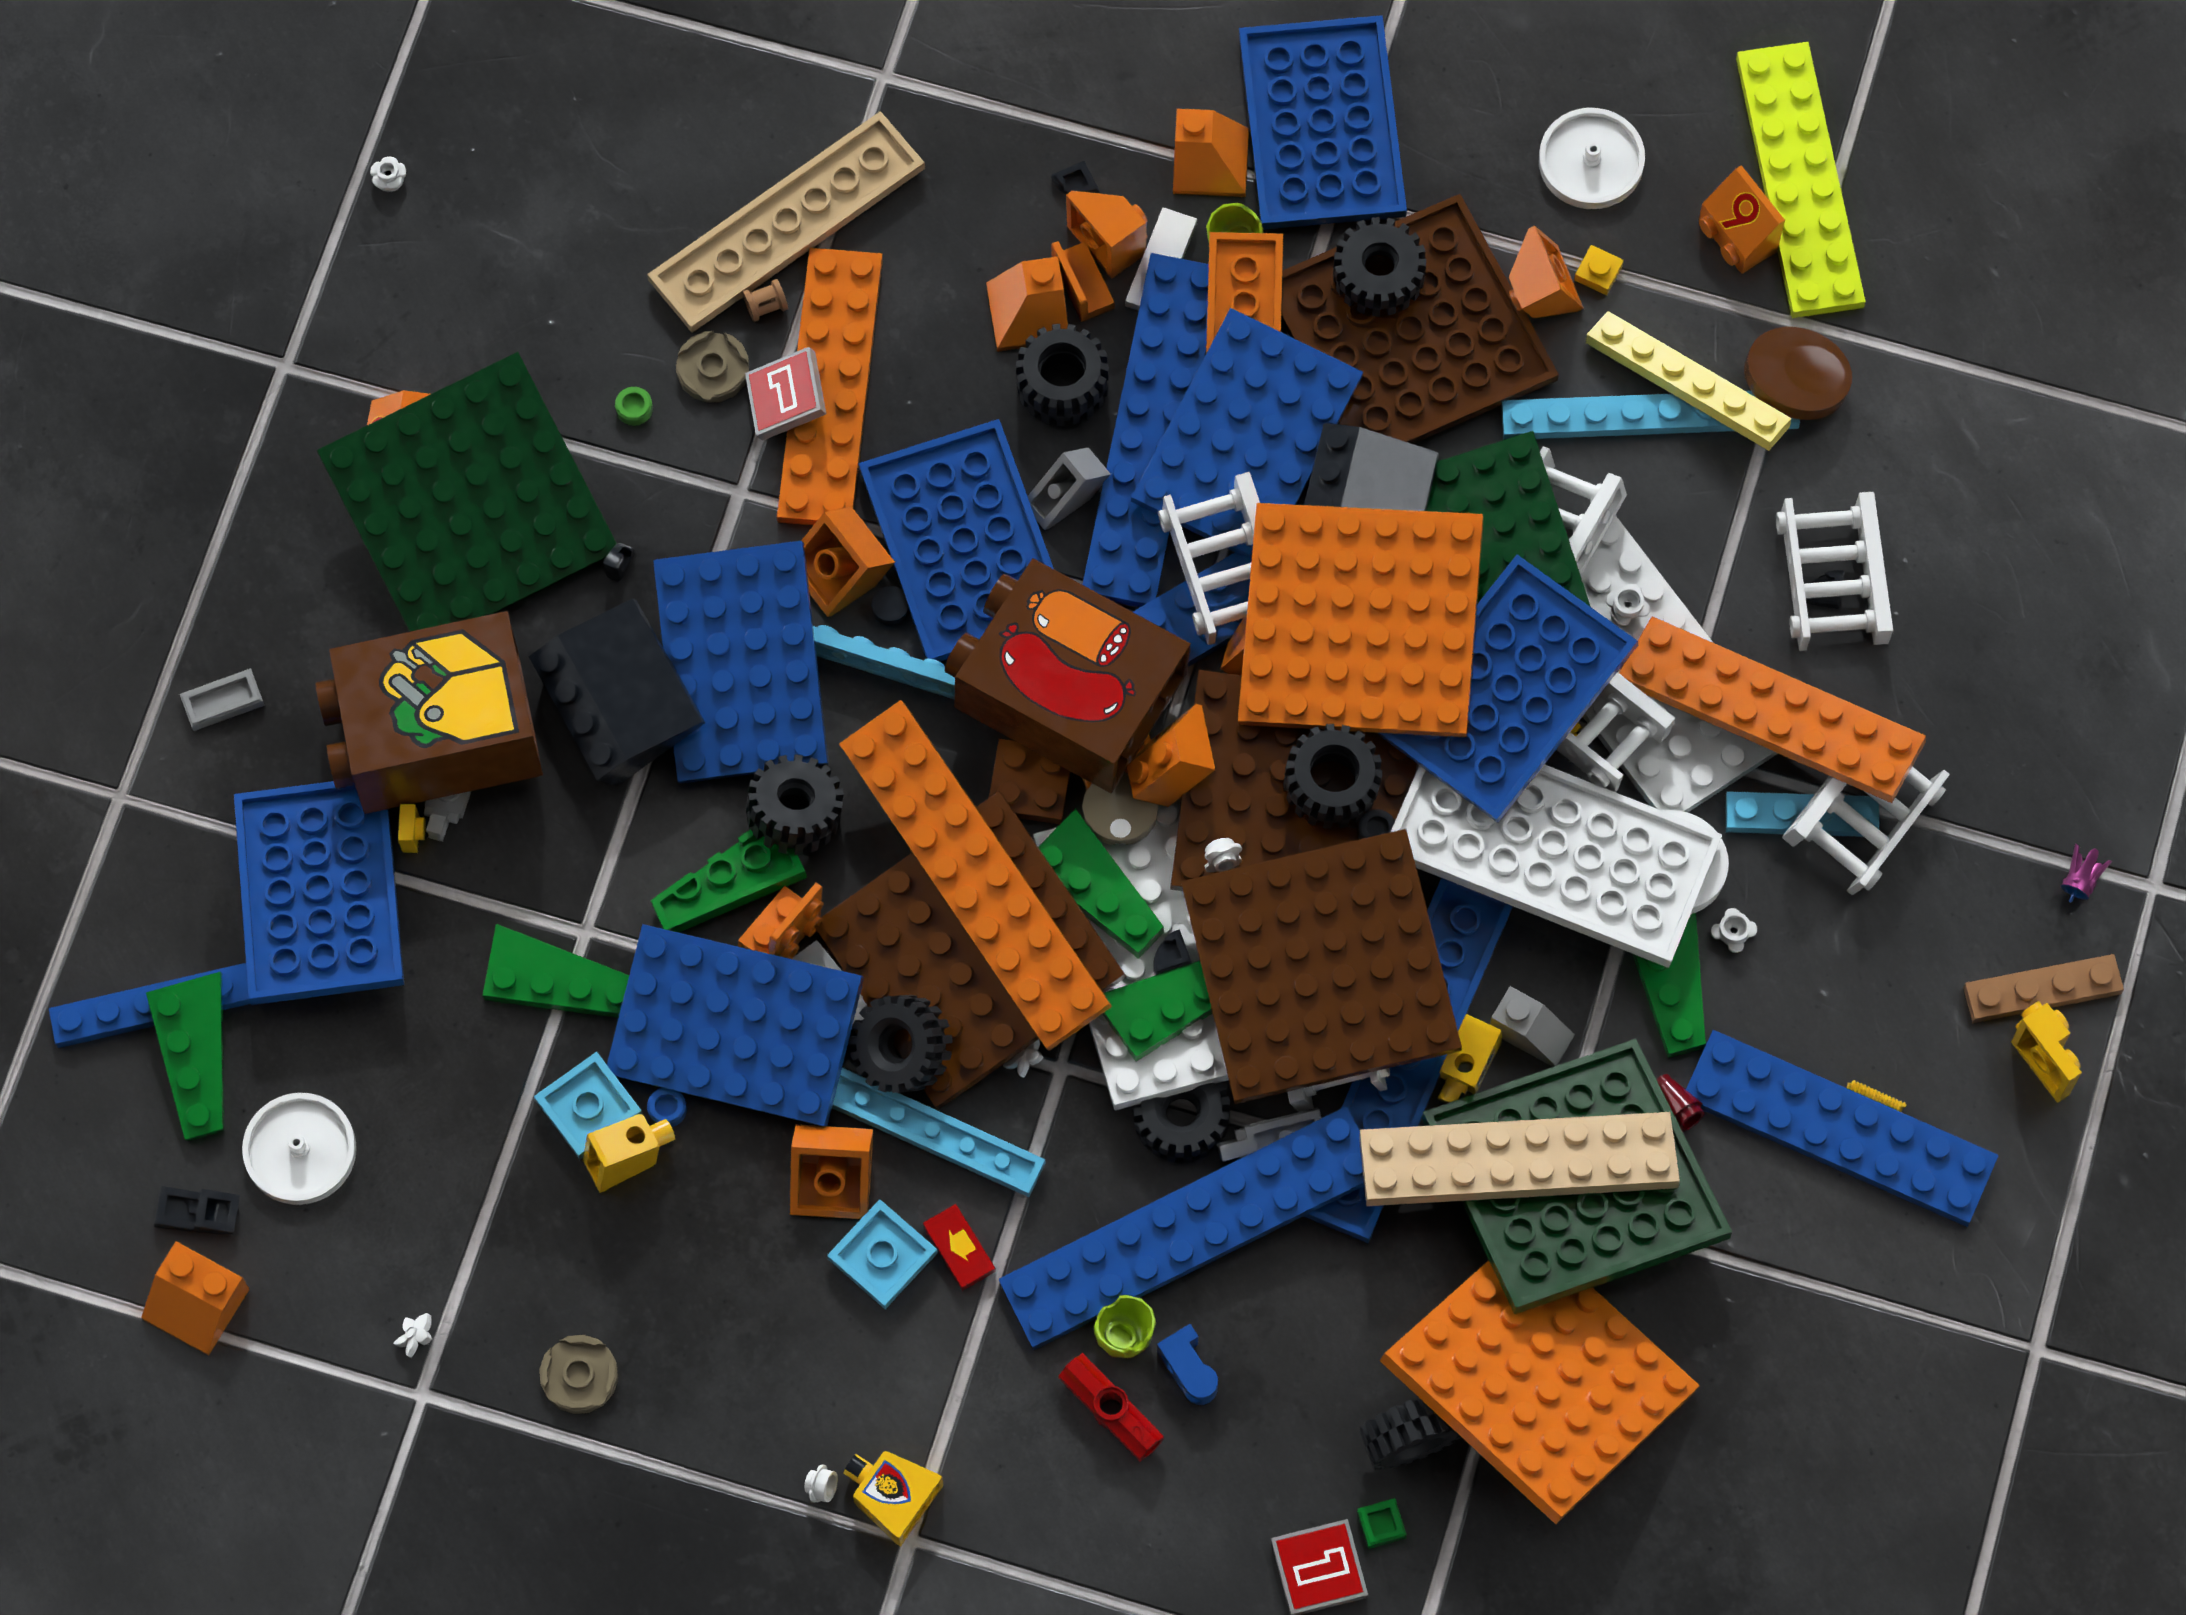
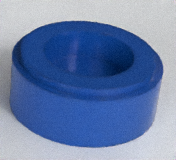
M667 1088L657 1089L651 1094L647 1102L648 1114L654 1124L667 1119L671 1127L680 1124L686 1115V1102L679 1091Z

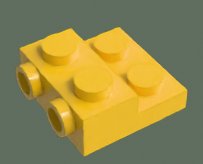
M2038 1001L2021 1014L2023 1019L2016 1024L2017 1031L2011 1043L2055 1101L2059 1103L2071 1094L2082 1074L2080 1070L2081 1065L2070 1049L2064 1050L2063 1048L2071 1034L2068 1030L2070 1028L2068 1021L2059 1010L2053 1011L2048 1003L2042 1005Z

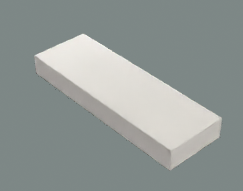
M1164 207L1162 208L1125 300L1126 307L1139 311L1151 253L1184 258L1197 225V218Z

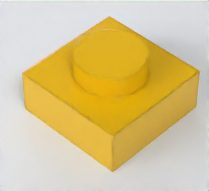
M1591 245L1575 273L1574 281L1607 296L1623 267L1624 260Z
M400 804L398 842L403 853H418V841L425 839V817L419 816L415 804Z

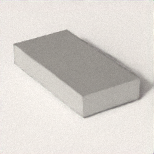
M251 668L180 694L193 731L265 706Z

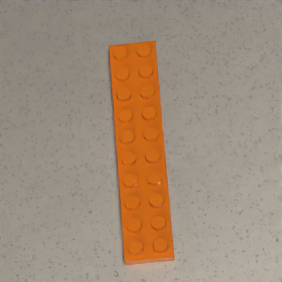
M902 700L839 743L1047 1050L1050 1051L1112 1007Z

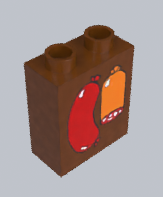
M1032 558L1019 580L1003 574L995 583L983 609V613L993 619L981 638L978 639L966 632L961 636L950 653L944 671L955 678L954 708L1105 791L1112 793L1127 770V765L1136 756L1186 677L1191 643Z

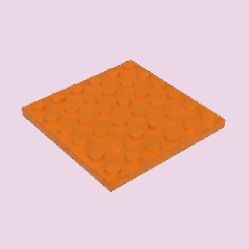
M1257 503L1238 713L1239 725L1313 729L1318 726L1319 729L1325 730L1326 724H1334V729L1340 731L1342 725L1350 727V731L1467 737L1483 514Z
M1489 1260L1388 1349L1380 1359V1362L1555 1524L1564 1518L1681 1407L1700 1386L1593 1287L1514 1314Z

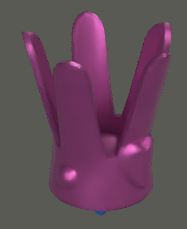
M2075 844L2069 874L2063 879L2061 885L2062 890L2071 895L2070 903L2074 897L2082 900L2089 899L2097 884L2096 881L2112 862L2108 860L2103 865L2096 863L2099 851L2096 848H2093L2088 853L2082 864L2079 845Z

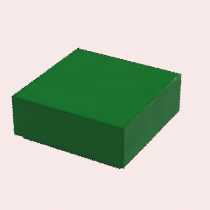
M1395 1498L1357 1509L1368 1549L1406 1539V1531Z

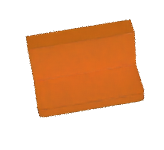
M1059 241L1052 243V257L1058 256L1062 283L1081 322L1115 309V302L1086 242L1065 250L1062 249Z

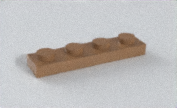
M2114 954L1967 982L1963 987L1972 1023L2022 1014L2028 1007L2038 1001L2042 1005L2048 1003L2051 1008L2121 995L2124 991Z

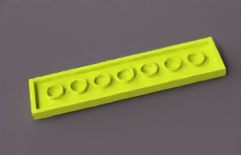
M1809 42L1737 52L1736 61L1765 195L1785 219L1777 252L1791 317L1798 318L1864 308L1866 301Z

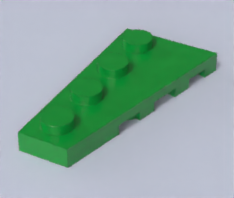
M1076 809L1038 846L1085 916L1139 959L1164 933L1162 923Z
M750 829L738 838V843L722 854L718 852L707 860V865L694 874L690 872L653 898L651 903L662 928L679 933L780 890L784 886L787 887L807 878L805 869L798 855H794V848H787L786 854L778 852L779 845L773 844L770 849L764 845L765 837L762 836L757 840Z
M1693 913L1688 919L1669 968L1633 954L1667 1058L1704 1049L1706 1045L1696 913Z
M496 924L483 998L487 1001L619 1018L629 975Z
M1200 960L1104 993L1112 1007L1102 1014L1115 1034L1119 1036L1135 1062L1159 1048L1160 1045H1164L1180 1035L1184 1029L1198 1020H1203L1213 1014Z
M221 971L146 992L186 1141L224 1131L223 983Z

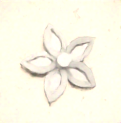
M1039 1039L1007 1061L1003 1066L1007 1069L1017 1067L1018 1074L1024 1078L1029 1069V1064L1033 1066L1043 1059L1042 1054L1038 1051Z
M425 1313L415 1321L405 1317L403 1322L405 1334L399 1337L393 1344L398 1347L406 1346V1355L412 1358L417 1350L418 1342L422 1345H427L432 1340L428 1332L431 1327V1315Z

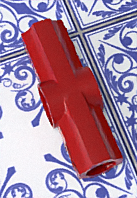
M1083 1353L1072 1359L1058 1375L1061 1382L1094 1414L1098 1424L1107 1428L1139 1462L1153 1453L1164 1440V1436L1128 1400L1125 1391L1115 1386ZM1111 1399L1116 1400L1121 1404L1122 1409L1115 1415H1108L1102 1412L1100 1408L1102 1403Z

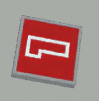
M804 348L745 373L755 433L762 441L827 414L816 353L812 348Z
M1348 1519L1271 1538L1290 1615H1301L1368 1598Z

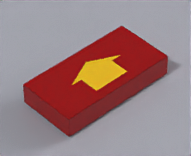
M956 1204L922 1223L923 1228L962 1291L996 1272L995 1266Z

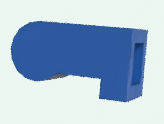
M1188 1324L1157 1343V1353L1185 1397L1191 1403L1205 1405L1210 1403L1217 1394L1218 1377L1210 1366L1203 1364L1195 1352L1194 1347L1198 1345L1199 1336L1192 1325Z

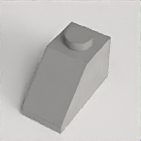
M1089 447L1063 452L1028 495L1035 518L1044 530L1050 529L1088 502L1103 485V482L1111 475Z
M1511 986L1508 988L1490 1021V1025L1502 1031L1503 1040L1552 1067L1559 1064L1575 1036L1544 1004Z

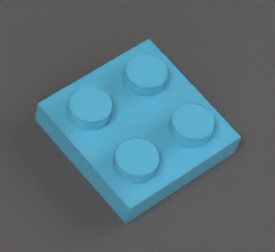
M597 1052L534 1096L537 1104L579 1159H582L584 1155L587 1134L642 1114V1110Z
M879 1199L831 1250L827 1258L880 1306L886 1309L936 1256L938 1251L937 1248Z

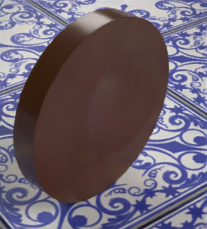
M1780 327L1763 333L1754 341L1745 360V379L1755 397L1794 419L1813 420L1834 413L1844 403L1852 384L1851 367L1841 349L1825 336L1805 328Z

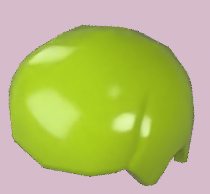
M1241 203L1223 204L1212 212L1206 225L1208 241L1210 232L1264 233L1262 222L1257 214Z
M1121 1295L1112 1304L1103 1306L1094 1325V1335L1098 1345L1112 1357L1132 1358L1139 1355L1150 1345L1156 1326L1153 1309L1141 1298L1129 1295Z

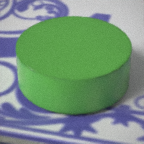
M628 387L622 390L616 398L615 408L617 415L625 424L632 426L641 425L651 417L653 404L646 390L640 387Z

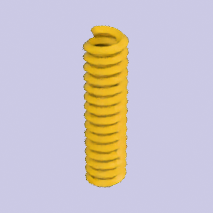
M1853 1080L1847 1084V1089L1901 1112L1906 1107L1905 1102L1902 1103L1898 1099L1895 1100L1894 1097L1891 1098L1887 1094L1884 1095V1092H1877V1089L1874 1090L1869 1086L1867 1087L1866 1084H1859V1081Z

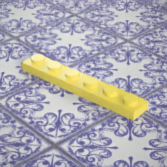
M1609 311L1587 333L1586 344L1768 451L1790 428L1791 418Z

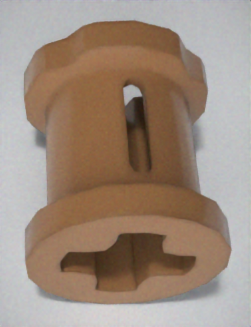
M777 279L772 280L771 285L753 292L745 290L742 292L753 322L759 321L760 316L775 310H788L784 292Z

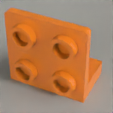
M816 882L805 896L801 898L784 886L739 938L738 947L793 959L799 950L798 944L805 935L811 937L817 931L814 926L816 924L820 925L823 920L821 918V909L824 905V902H822L823 887Z

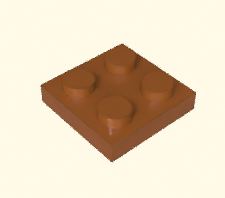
M999 739L989 798L999 791L1019 819L1061 824L1071 771L1016 741Z

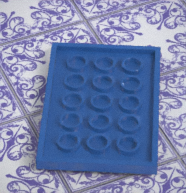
M1383 15L1239 28L1259 215L1263 230L1366 221L1379 217V219L1406 217L1407 207Z
M1230 308L1132 494L1131 502L1158 515V511L1163 510L1164 496L1171 494L1175 509L1177 510L1230 494V490L1234 489L1235 476L1250 471L1260 503L1296 505L1311 477L1323 424L1339 423L1363 376V371ZM1234 509L1182 523L1181 526L1198 535L1209 538L1240 529L1241 524L1245 523L1241 510L1236 512ZM1246 543L1227 548L1252 559L1253 544L1247 546Z
M999 419L858 463L889 555L895 561L893 566L909 606V611L926 659H934L939 662L947 660L958 640L966 632L978 639L981 638L993 619L983 613L984 605L995 583L1003 574L1019 580L1032 558L1054 569Z
M803 541L653 560L663 648L705 721V724L674 745L677 781L681 784L751 775L758 768L764 770V763L772 760L775 765L778 764V757L787 755L788 761H794L795 755H803L802 762L809 763L810 758L818 760V766L829 765Z
M1516 555L1477 604L1467 737L1394 733L1377 734L1499 823L1639 645L1638 641L1522 557Z
M334 781L234 794L248 995L251 1005L404 985L389 809L364 814L356 787L352 786L336 790Z
M642 924L607 1066L616 1077L826 1127L828 1126L864 977Z

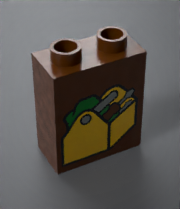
M508 611L329 649L334 679L316 682V692L325 727L342 723L346 740L327 745L330 769L336 790L352 786L356 787L364 814L400 807V804H414L543 776L519 652Z

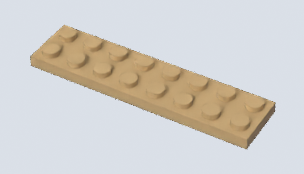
M880 111L648 273V281L693 333L743 298V291L749 290L751 292L808 252L809 248H813L923 171L925 169V162Z
M1670 1112L1360 1130L1359 1134L1366 1206L1674 1189L1679 1187L1680 1182Z

